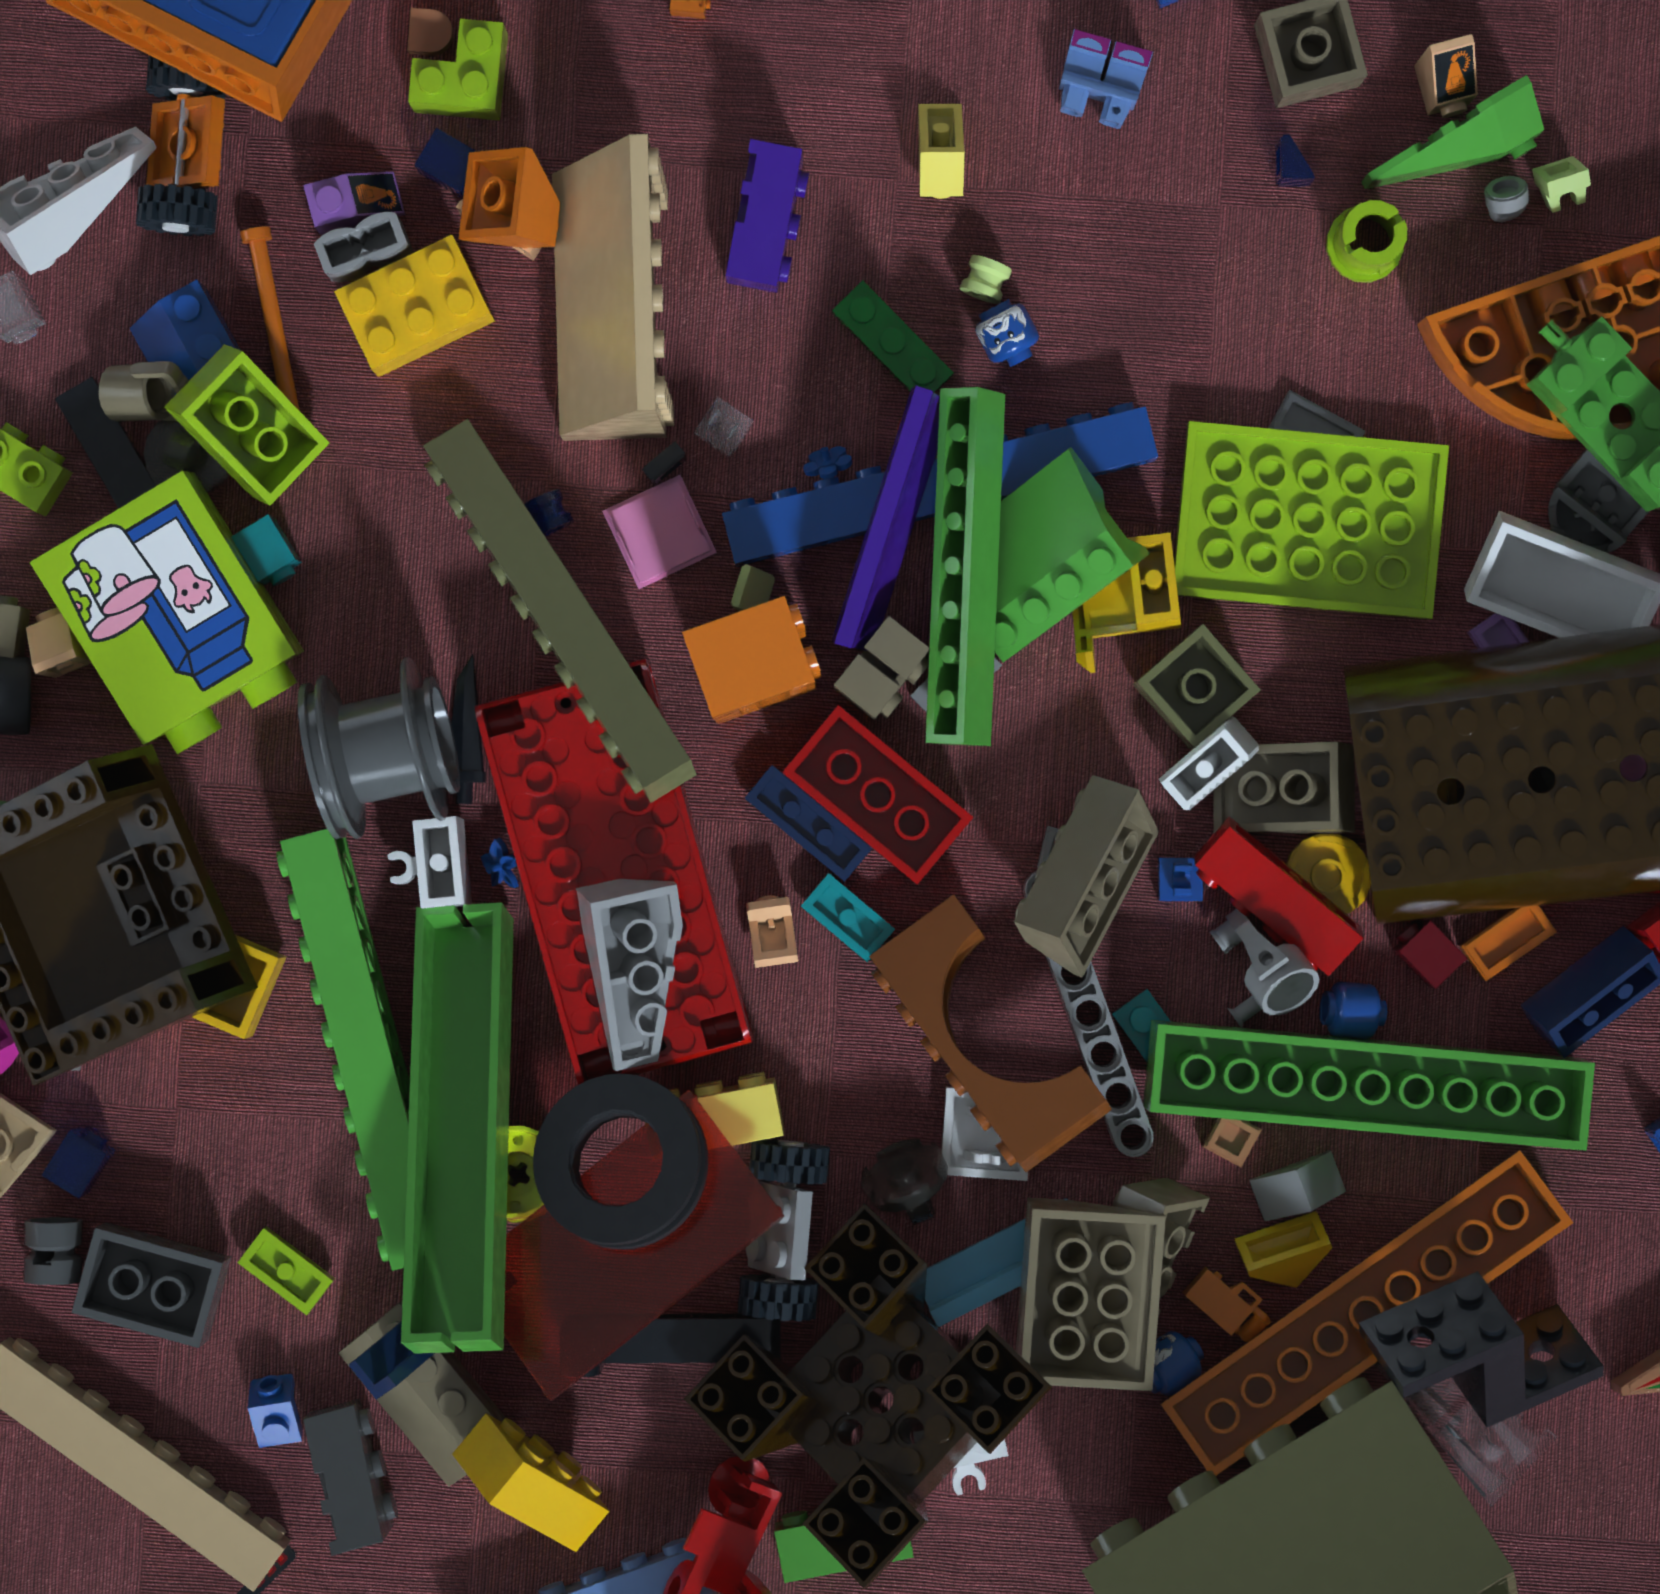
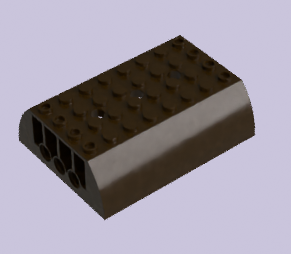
M1660 624L1344 666L1350 725L1377 925L1660 891ZM1629 755H1639L1646 763V771L1638 780L1630 781L1621 775L1620 764ZM1536 767H1548L1554 773V784L1545 792L1534 791L1529 786V774ZM1455 778L1463 784L1464 794L1458 802L1445 803L1438 797L1437 789L1444 779Z

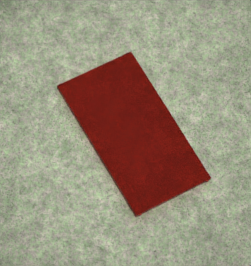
M691 1090L685 1092L679 1099L694 1113L704 1132L708 1149V1174L704 1190L696 1207L684 1223L674 1232L644 1247L635 1249L605 1248L592 1244L565 1229L543 1205L506 1234L504 1336L541 1387L544 1396L548 1397L550 1401L557 1398L785 1217L781 1207L775 1204L698 1101V1096L692 1093ZM646 1123L581 1175L584 1188L595 1201L603 1205L623 1206L639 1200L653 1187L661 1172L663 1150L657 1133Z

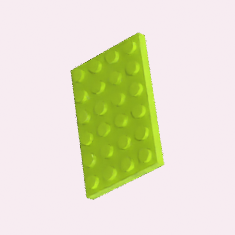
M1189 421L1186 432L1174 558L1178 596L1433 619L1449 445Z

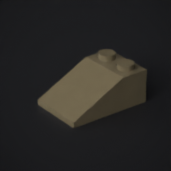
M1342 742L1260 744L1259 751L1249 761L1213 790L1214 833L1229 816L1249 833L1355 832V765L1353 745Z

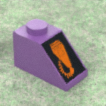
M394 171L343 174L303 185L314 227L321 236L338 228H355L365 218L380 212H395L398 216L406 215Z

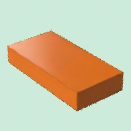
M1539 905L1511 908L1458 946L1481 979L1487 981L1557 933V931Z

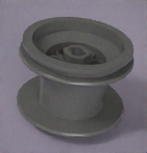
M404 657L400 664L401 692L343 704L335 685L326 675H320L315 686L312 683H304L299 687L298 720L306 767L322 819L329 833L335 839L345 837L347 831L355 839L362 838L366 826L365 803L423 791L433 815L439 821H443L448 815V792L453 794L460 790V771L456 744L441 689L433 676L425 677L423 681L416 663L410 657Z

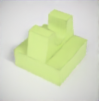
M1574 156L1532 169L1534 183L1540 189L1546 207L1552 213L1561 210L1560 197L1569 192L1571 200L1577 205L1586 202V187L1591 186L1589 169Z

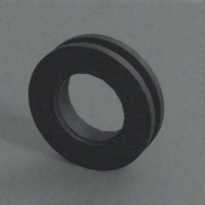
M632 1074L603 1075L587 1080L567 1092L546 1116L534 1147V1179L546 1209L565 1229L601 1247L635 1249L665 1238L690 1216L702 1195L707 1179V1143L704 1132L694 1113L681 1099L659 1083ZM618 1118H637L648 1123L657 1133L663 1150L661 1172L653 1187L639 1200L623 1206L603 1205L595 1201L584 1188L579 1172L581 1152L590 1135L604 1123Z

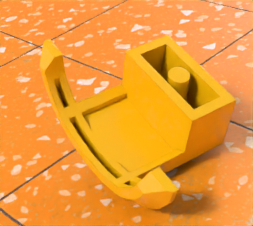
M1171 533L1129 537L1128 539L1144 546L1150 554L1072 612L1076 662L1091 674L1096 673L1093 638L1182 628Z

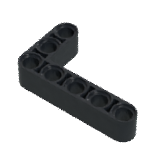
M739 1313L580 1314L568 1316L560 1329L561 1376H598L602 1373L606 1363H717L743 1334L748 1335L781 1359V1320L754 1318Z

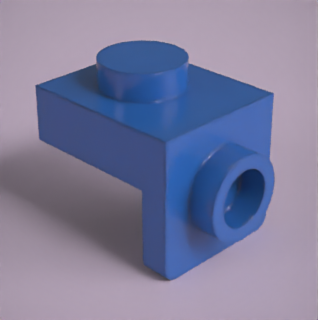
M292 1374L269 1375L250 1382L247 1409L259 1448L302 1441L303 1428L294 1400L295 1381Z

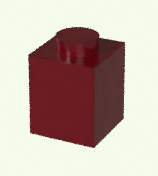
M1415 920L1411 921L1398 933L1396 939L1399 943L1392 949L1428 987L1434 989L1439 987L1467 959L1430 920H1422L1419 924Z

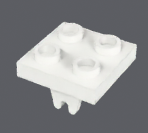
M946 1086L940 1175L1028 1181V1172H1025L1018 1162L1010 1167L995 1145L1002 1139L994 1128L991 1127L984 1131L970 1112V1109L976 1106L968 1092L959 1096L953 1087Z

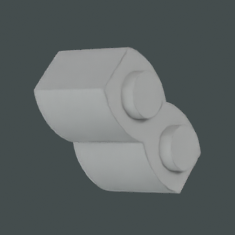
M395 212L373 214L362 220L355 228L346 227L331 230L318 238L314 243L323 270L332 282L355 280L366 274L372 266L385 267L413 252L404 225Z

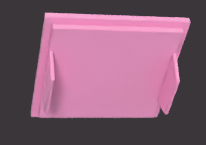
M681 475L602 511L638 589L717 553Z

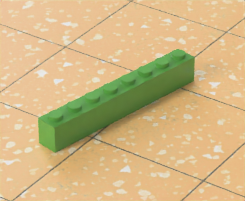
M981 387L940 389L925 743L991 746L1005 394Z

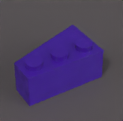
M750 139L748 149L750 157L746 177L742 182L740 193L742 197L738 217L735 221L725 277L726 282L729 284L778 293L779 283H788L792 257L785 256L788 239L795 241L797 239L801 215L794 214L797 197L805 198L810 172L802 171V149Z

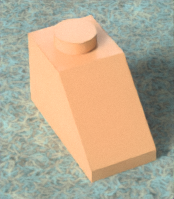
M58 608L50 609L35 617L37 623L26 627L31 662L35 674L57 678L92 663Z

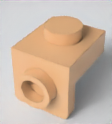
M768 895L760 897L754 902L746 903L755 968L798 962L789 898Z

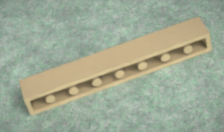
M9 1337L0 1343V1409L251 1591L254 1592L291 1541V1539L284 1535L286 1530L281 1524L270 1517L260 1518L249 1510L251 1505L244 1497L233 1491H229L227 1494L214 1484L215 1478L208 1471L199 1466L191 1468L179 1459L180 1453L172 1445L163 1440L155 1442L143 1433L145 1430L144 1426L136 1419L125 1414L121 1417L109 1409L110 1403L103 1395L92 1389L85 1391L72 1382L74 1376L67 1369L55 1363L50 1366L37 1356L39 1354L37 1348L28 1341L17 1338L15 1341Z

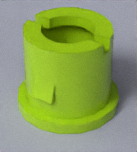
M1368 200L1346 209L1333 221L1327 234L1326 252L1331 265L1343 277L1354 282L1371 283L1386 277L1398 265L1407 241V225L1405 219L1402 220V217L1398 214V209L1381 200ZM1361 219H1371L1379 223L1387 231L1390 239V246L1380 252H1370L1362 247L1353 250L1350 243L1356 240V226Z

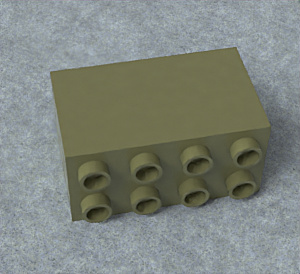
M1365 1377L1350 1381L1328 1395L1320 1404L1328 1420L1297 1438L1289 1424H1283L1255 1439L1243 1452L1251 1467L1222 1485L1213 1471H1206L1178 1486L1167 1497L1175 1513L1145 1532L1137 1518H1129L1101 1533L1090 1544L1098 1560L1082 1570L1095 1594H1518L1512 1566L1393 1381L1374 1391Z

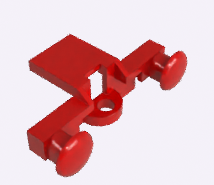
M738 1456L729 1457L716 1467L711 1474L708 1484L710 1502L715 1510L722 1515L704 1508L700 1509L682 1548L696 1556L693 1561L689 1559L682 1561L674 1569L667 1581L663 1594H700L703 1586L722 1594H772L758 1576L748 1571L747 1568L783 1493L774 1483L770 1482L769 1473L763 1463L755 1458L745 1462Z

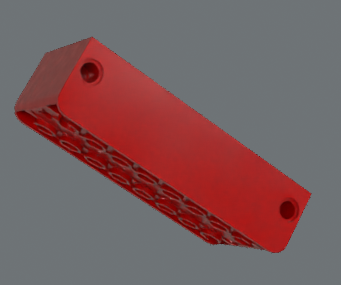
M645 658L628 663L666 721L650 662ZM563 682L476 705L475 714L578 1085L595 1077L608 1074L638 1075L752 1043L754 1040L753 1031L684 783L650 803L643 790L635 794L621 772L627 768L625 762L620 755L612 759L599 738V735L605 731L597 720L590 724L580 710L576 700L582 696L574 685L567 689ZM571 701V706L566 708L567 703ZM616 879L674 881L678 888L683 928L681 939L676 944L673 961L675 972L673 981L669 982L665 1004L667 1015L662 1040L666 1042V1046L661 1045L657 1062L615 1071L612 1067L583 935L576 888Z

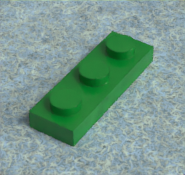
M863 280L832 310V314L909 392L914 386H919L932 390L935 393L953 376L954 372Z

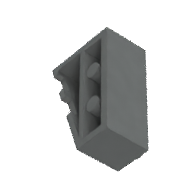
M358 1398L309 1412L303 1419L314 1474H319L325 1500H321L320 1504L323 1515H330L336 1537L335 1541L329 1542L331 1556L383 1542L394 1525L393 1519L398 1518V1510L393 1493H386L382 1476H386V1465L381 1450L374 1451L370 1434L375 1433V1425L370 1409H363L361 1400Z

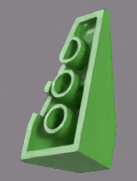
M1525 75L1477 104L1476 108L1465 116L1466 119L1462 122H1459L1458 119L1450 121L1427 138L1428 142L1423 145L1421 142H1418L1372 170L1361 181L1363 187L1370 189L1495 162L1509 154L1512 155L1514 160L1525 155L1537 146L1534 139L1545 130L1530 79Z

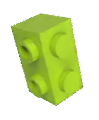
M5 422L2 429L0 428V491L34 512L47 516L73 472L62 466L66 459L65 457L45 445H42L40 450L37 451L25 443L29 435Z

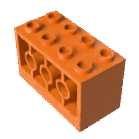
M785 596L682 632L709 711L717 724L816 690L815 680L821 678V670L812 645L806 648L802 646L800 639L806 637V630L797 603L788 606Z

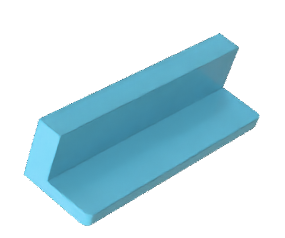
M1026 1218L927 1268L925 1301L937 1327L1021 1286Z

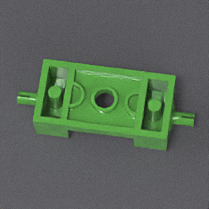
M1602 316L1589 324L1580 334L1569 338L1552 319L1538 333L1557 352L1552 360L1526 385L1646 512L1659 508L1660 391L1629 360L1626 354L1632 350L1631 346ZM1621 405L1629 410L1631 423L1628 428L1618 429L1611 424L1609 413L1613 406Z

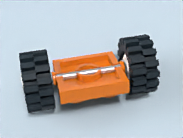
M149 55L146 90L149 94H154L158 98L165 97V100L169 101L152 104L150 138L154 141L157 148L148 157L146 185L138 188L136 224L138 227H144L146 230H155L157 233L167 232L170 235H212L216 229L218 196L212 192H205L204 189L200 188L219 186L226 94Z

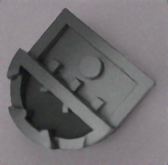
M1587 449L1584 450L1559 479L1552 491L1548 506L1551 531L1606 553L1613 552L1626 542L1627 536L1648 514Z

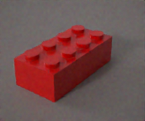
M839 705L782 772L916 885L919 884L973 819L972 815Z

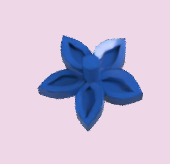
M501 838L494 839L489 853L480 856L486 872L491 874L492 887L501 884L503 880L512 888L519 887L518 881L511 870L517 867L514 854H508L507 846Z

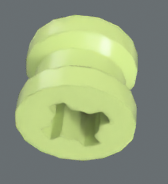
M972 255L968 263L971 268L969 276L962 280L959 289L979 300L999 304L1003 296L1000 290L1003 281L1010 278L1012 270L993 259Z

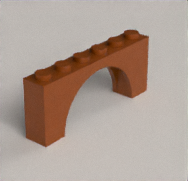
M953 894L872 953L869 957L877 969L872 971L871 974L885 994L893 989L902 1002L895 1006V1008L908 1026L911 1028L918 1023L926 1036L920 1042L934 1062L943 1058L951 1071L944 1076L957 1094L962 1096L968 1092L976 1106L970 1109V1112L983 1130L987 1131L993 1127L1002 1139L995 1146L1011 1167L1018 1162L1024 1171L1028 1172L1110 1112L1112 1108L1081 1065L1071 1072L1051 1080L1021 1083L994 1077L977 1068L961 1053L954 1039L950 1024V995L954 980L963 962L985 940V937Z

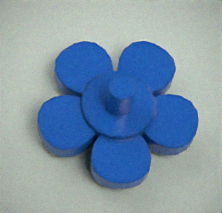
M836 446L830 450L828 447H823L808 456L809 462L803 466V470L807 476L819 475L821 479L835 477L838 471L848 469L852 465L853 460L852 456L847 455L844 447Z

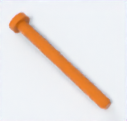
M268 226L245 229L240 232L242 244H249L277 388L300 411L266 241L272 239L271 229Z

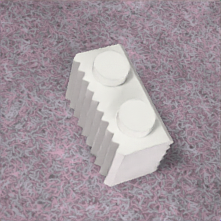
M1231 716L1161 776L1159 781L1183 810H1191L1259 751V744L1241 723Z

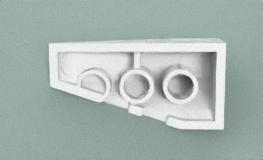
M135 126L89 146L84 152V158L75 162L63 163L59 159L48 164L50 172L31 181H27L25 176L22 175L0 187V242L11 257L30 275L36 271L49 268L58 257L66 253L155 151L157 147L154 141Z

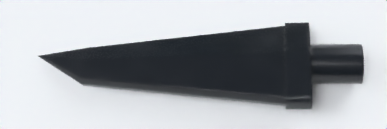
M473 654L457 678L451 722L460 771V790L456 793L455 804L460 805L473 804V783H486L481 733L475 714L478 698Z

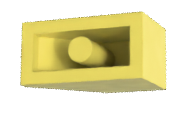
M918 104L920 197L945 199L950 196H963L965 151L962 104Z

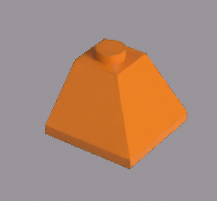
M520 147L469 152L458 239L519 248L555 247L559 228L560 201L533 149Z

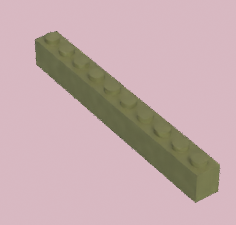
M466 419L423 445L430 459L424 466L437 487L445 483L451 493L445 499L458 520L466 516L472 525L466 531L479 553L487 549L494 561L488 564L501 587L509 583L516 593L510 597L512 604L523 621L531 617L536 624L537 629L532 631V634L544 654L546 655L553 651L560 663L556 664L554 668L566 688L569 689L574 685L582 696L576 702L587 721L591 724L597 720L605 731L599 735V738L611 758L613 759L620 755L625 762L627 768L621 772L633 792L637 794L643 790L650 803L696 776V771L688 754L470 421Z

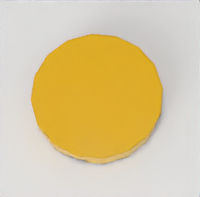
M1316 834L1302 840L1290 852L1286 861L1288 866L1346 914L1351 913L1365 901L1371 886L1369 863L1364 852L1353 840L1339 834Z

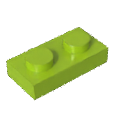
M267 1226L262 1229L237 1262L306 1316L336 1279Z

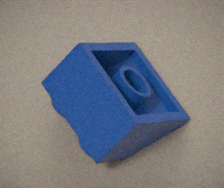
M197 279L158 300L129 328L148 362H173L180 368L188 380L224 344L241 350L208 289Z

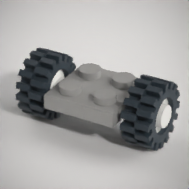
M759 1140L751 1142L749 1177L763 1180H755L754 1192L750 1198L752 1220L750 1236L746 1243V1254L748 1257V1267L770 1273L771 1275L749 1274L740 1276L737 1310L739 1314L754 1318H766L767 1320L780 1319L781 1321H810L816 1319L819 1283L815 1280L807 1279L806 1270L804 1269L807 1266L813 1191L797 1188L796 1184L827 1183L830 1147L815 1143L809 1144L808 1142L787 1140Z

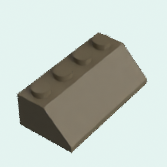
M1092 775L1086 788H1083L1078 793L1075 799L1074 810L1066 825H1062L1055 837V846L1047 861L1042 862L1038 867L1035 883L1027 898L1022 899L1016 909L1014 923L1025 942L1079 977H1083L1159 833L1139 789Z
M402 1300L338 1352L348 1366L402 1320ZM452 1352L433 1354L401 1383L377 1399L448 1487L467 1475L452 1453L485 1413L501 1422L506 1418Z

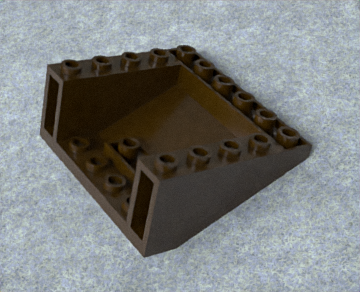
M152 744L88 760L0 805V1011L33 1086L258 988Z

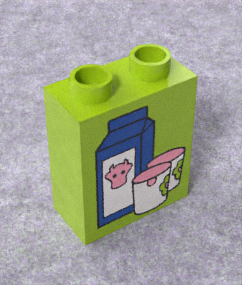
M182 470L30 562L141 743L145 745L165 735L177 754L223 728L211 707L241 690L251 708L254 709L298 683L286 662L304 652L265 586L257 581L231 538L233 534L195 472Z

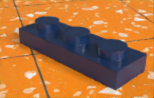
M771 765L744 798L844 882L872 850L867 843L773 765Z

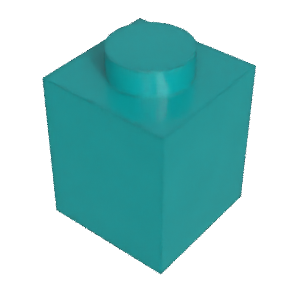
M269 514L231 536L257 581L264 585L271 582L273 586H277L287 581L296 574L293 568L302 563L277 520Z

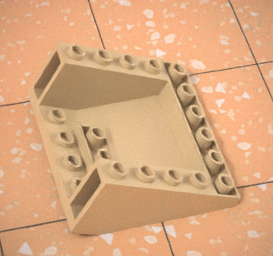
M629 134L552 174L553 189L560 201L559 228L554 255L559 433L563 441L667 438L666 427L674 426V402L665 381V376L658 375L656 358H665L664 330H655V312H663L662 284L654 285V267L662 266L661 239H653L652 223H660L661 210H668V189L665 175L663 174V166H661V157H659V148H651L648 134Z

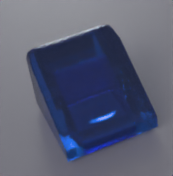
M1283 135L1276 144V184H1278V187L1310 186L1315 179L1314 173L1290 135Z

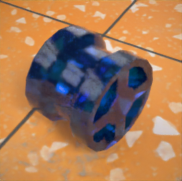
M560 489L544 493L524 504L545 537L574 522L571 513L565 511L561 504L563 496Z

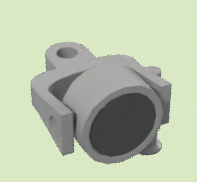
M1237 909L1225 916L1227 921L1210 931V934L1225 954L1243 941L1252 962L1244 978L1245 985L1252 996L1234 1009L1227 1008L1241 1028H1243L1245 1021L1261 1010L1269 1015H1286L1300 1007L1314 995L1320 980L1318 972L1296 945L1282 944L1275 947L1255 929L1247 916Z

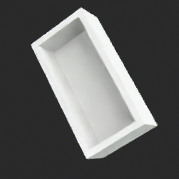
M1499 511L1466 583L1464 592L1469 603L1560 638L1650 626L1660 604V574Z

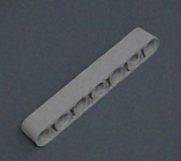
M1037 871L1029 874L1024 881L1022 888L1024 898H1027L1032 884L1035 882ZM1045 955L1088 1076L1105 1099L1107 1089L1114 1083L1125 1084L1128 1088L1129 1094L1125 1103L1120 1106L1110 1105L1112 1110L1103 1116L1111 1140L1115 1147L1124 1155L1130 1157L1142 1156L1152 1146L1154 1139L1153 1131L1093 964L1090 962L1079 982L1069 984L1062 978V966ZM1091 1000L1099 1008L1098 1018L1091 1024H1081L1076 1017L1077 1007L1080 1003ZM1099 1042L1110 1043L1114 1050L1112 1060L1106 1065H1096L1091 1059L1092 1048ZM1131 1124L1141 1126L1143 1130L1142 1141L1134 1147L1124 1146L1120 1137L1122 1130Z

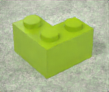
M460 19L456 62L412 58L408 102L414 113L500 121L508 33L503 22Z

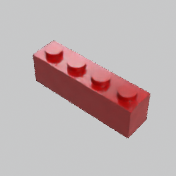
M1230 816L1195 854V866L1199 868L1196 874L1203 882L1213 889H1216L1218 886L1223 888L1232 896L1229 899L1231 904L1243 915L1249 917L1253 913L1265 923L1262 927L1263 930L1274 941L1281 945L1286 941L1299 947L1316 971L1319 968L1327 976H1330L1364 939L1362 926Z

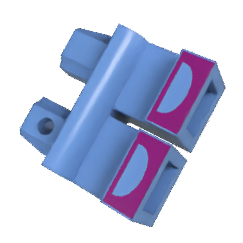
M1074 29L1059 85V90H1063L1060 112L1075 117H1082L1087 99H1094L1104 102L1099 123L1120 129L1129 110H1134L1153 51L1116 41L1104 81H1101L1100 78L1111 39Z

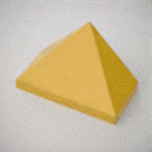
M1317 1211L1235 1238L1236 1246L1249 1277L1294 1288L1299 1286L1332 1249L1331 1242Z

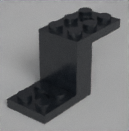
M1478 1271L1359 1322L1360 1335L1403 1398L1451 1377L1486 1428L1604 1376V1365L1558 1304L1515 1322ZM1418 1337L1430 1339L1433 1343L1428 1347L1420 1348L1411 1345L1410 1341ZM1544 1351L1550 1353L1553 1358L1542 1362L1532 1359L1530 1356L1535 1352Z

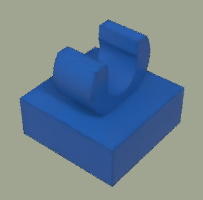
M1158 858V901H1203V881L1196 874L1199 868L1195 866V858Z

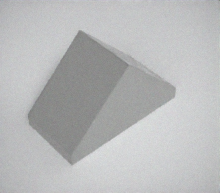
M1331 1150L1249 1180L1264 1221L1311 1212L1346 1192Z

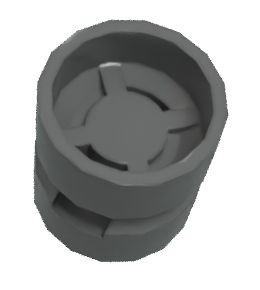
M41 1217L24 1220V1245L31 1249V1253L24 1257V1283L65 1285L80 1282L82 1276V1257L75 1253V1248L82 1244V1219Z

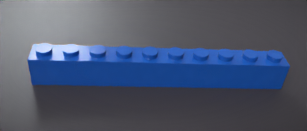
M1133 402L1108 408V416L1092 419L1091 413L1076 415L1066 419L1067 426L1050 430L1048 423L1025 429V437L1009 441L1007 434H1004L1001 500L1010 495L1070 447H1072L1093 477L1155 462L1159 456L1146 406L1135 409ZM937 459L934 460L915 522L935 517ZM875 466L855 472L857 479L840 483L838 477H832L813 483L815 490L798 494L796 487L771 493V501L755 504L754 498H748L730 503V511L723 512L722 516L735 566L739 567L865 535L885 472H882L880 466Z

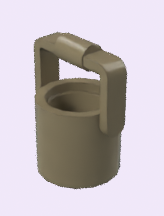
M170 361L112 365L105 369L100 378V405L105 415L110 420L116 422L177 421L164 406L175 396V392L177 394L189 380L180 368Z

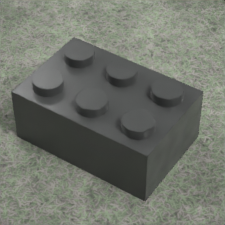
M105 1222L94 1230L71 1313L200 1348L209 1341L232 1256Z

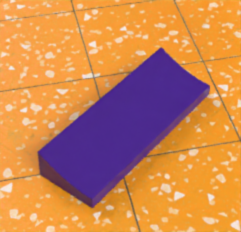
M919 386L911 388L834 630L832 641L835 644L868 651L864 646L883 623L938 450L940 396L932 390Z

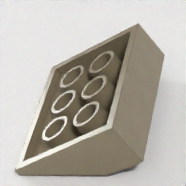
M1027 1197L1016 1352L1051 1386L1152 1391L1166 1221L1165 1214L1075 1200Z

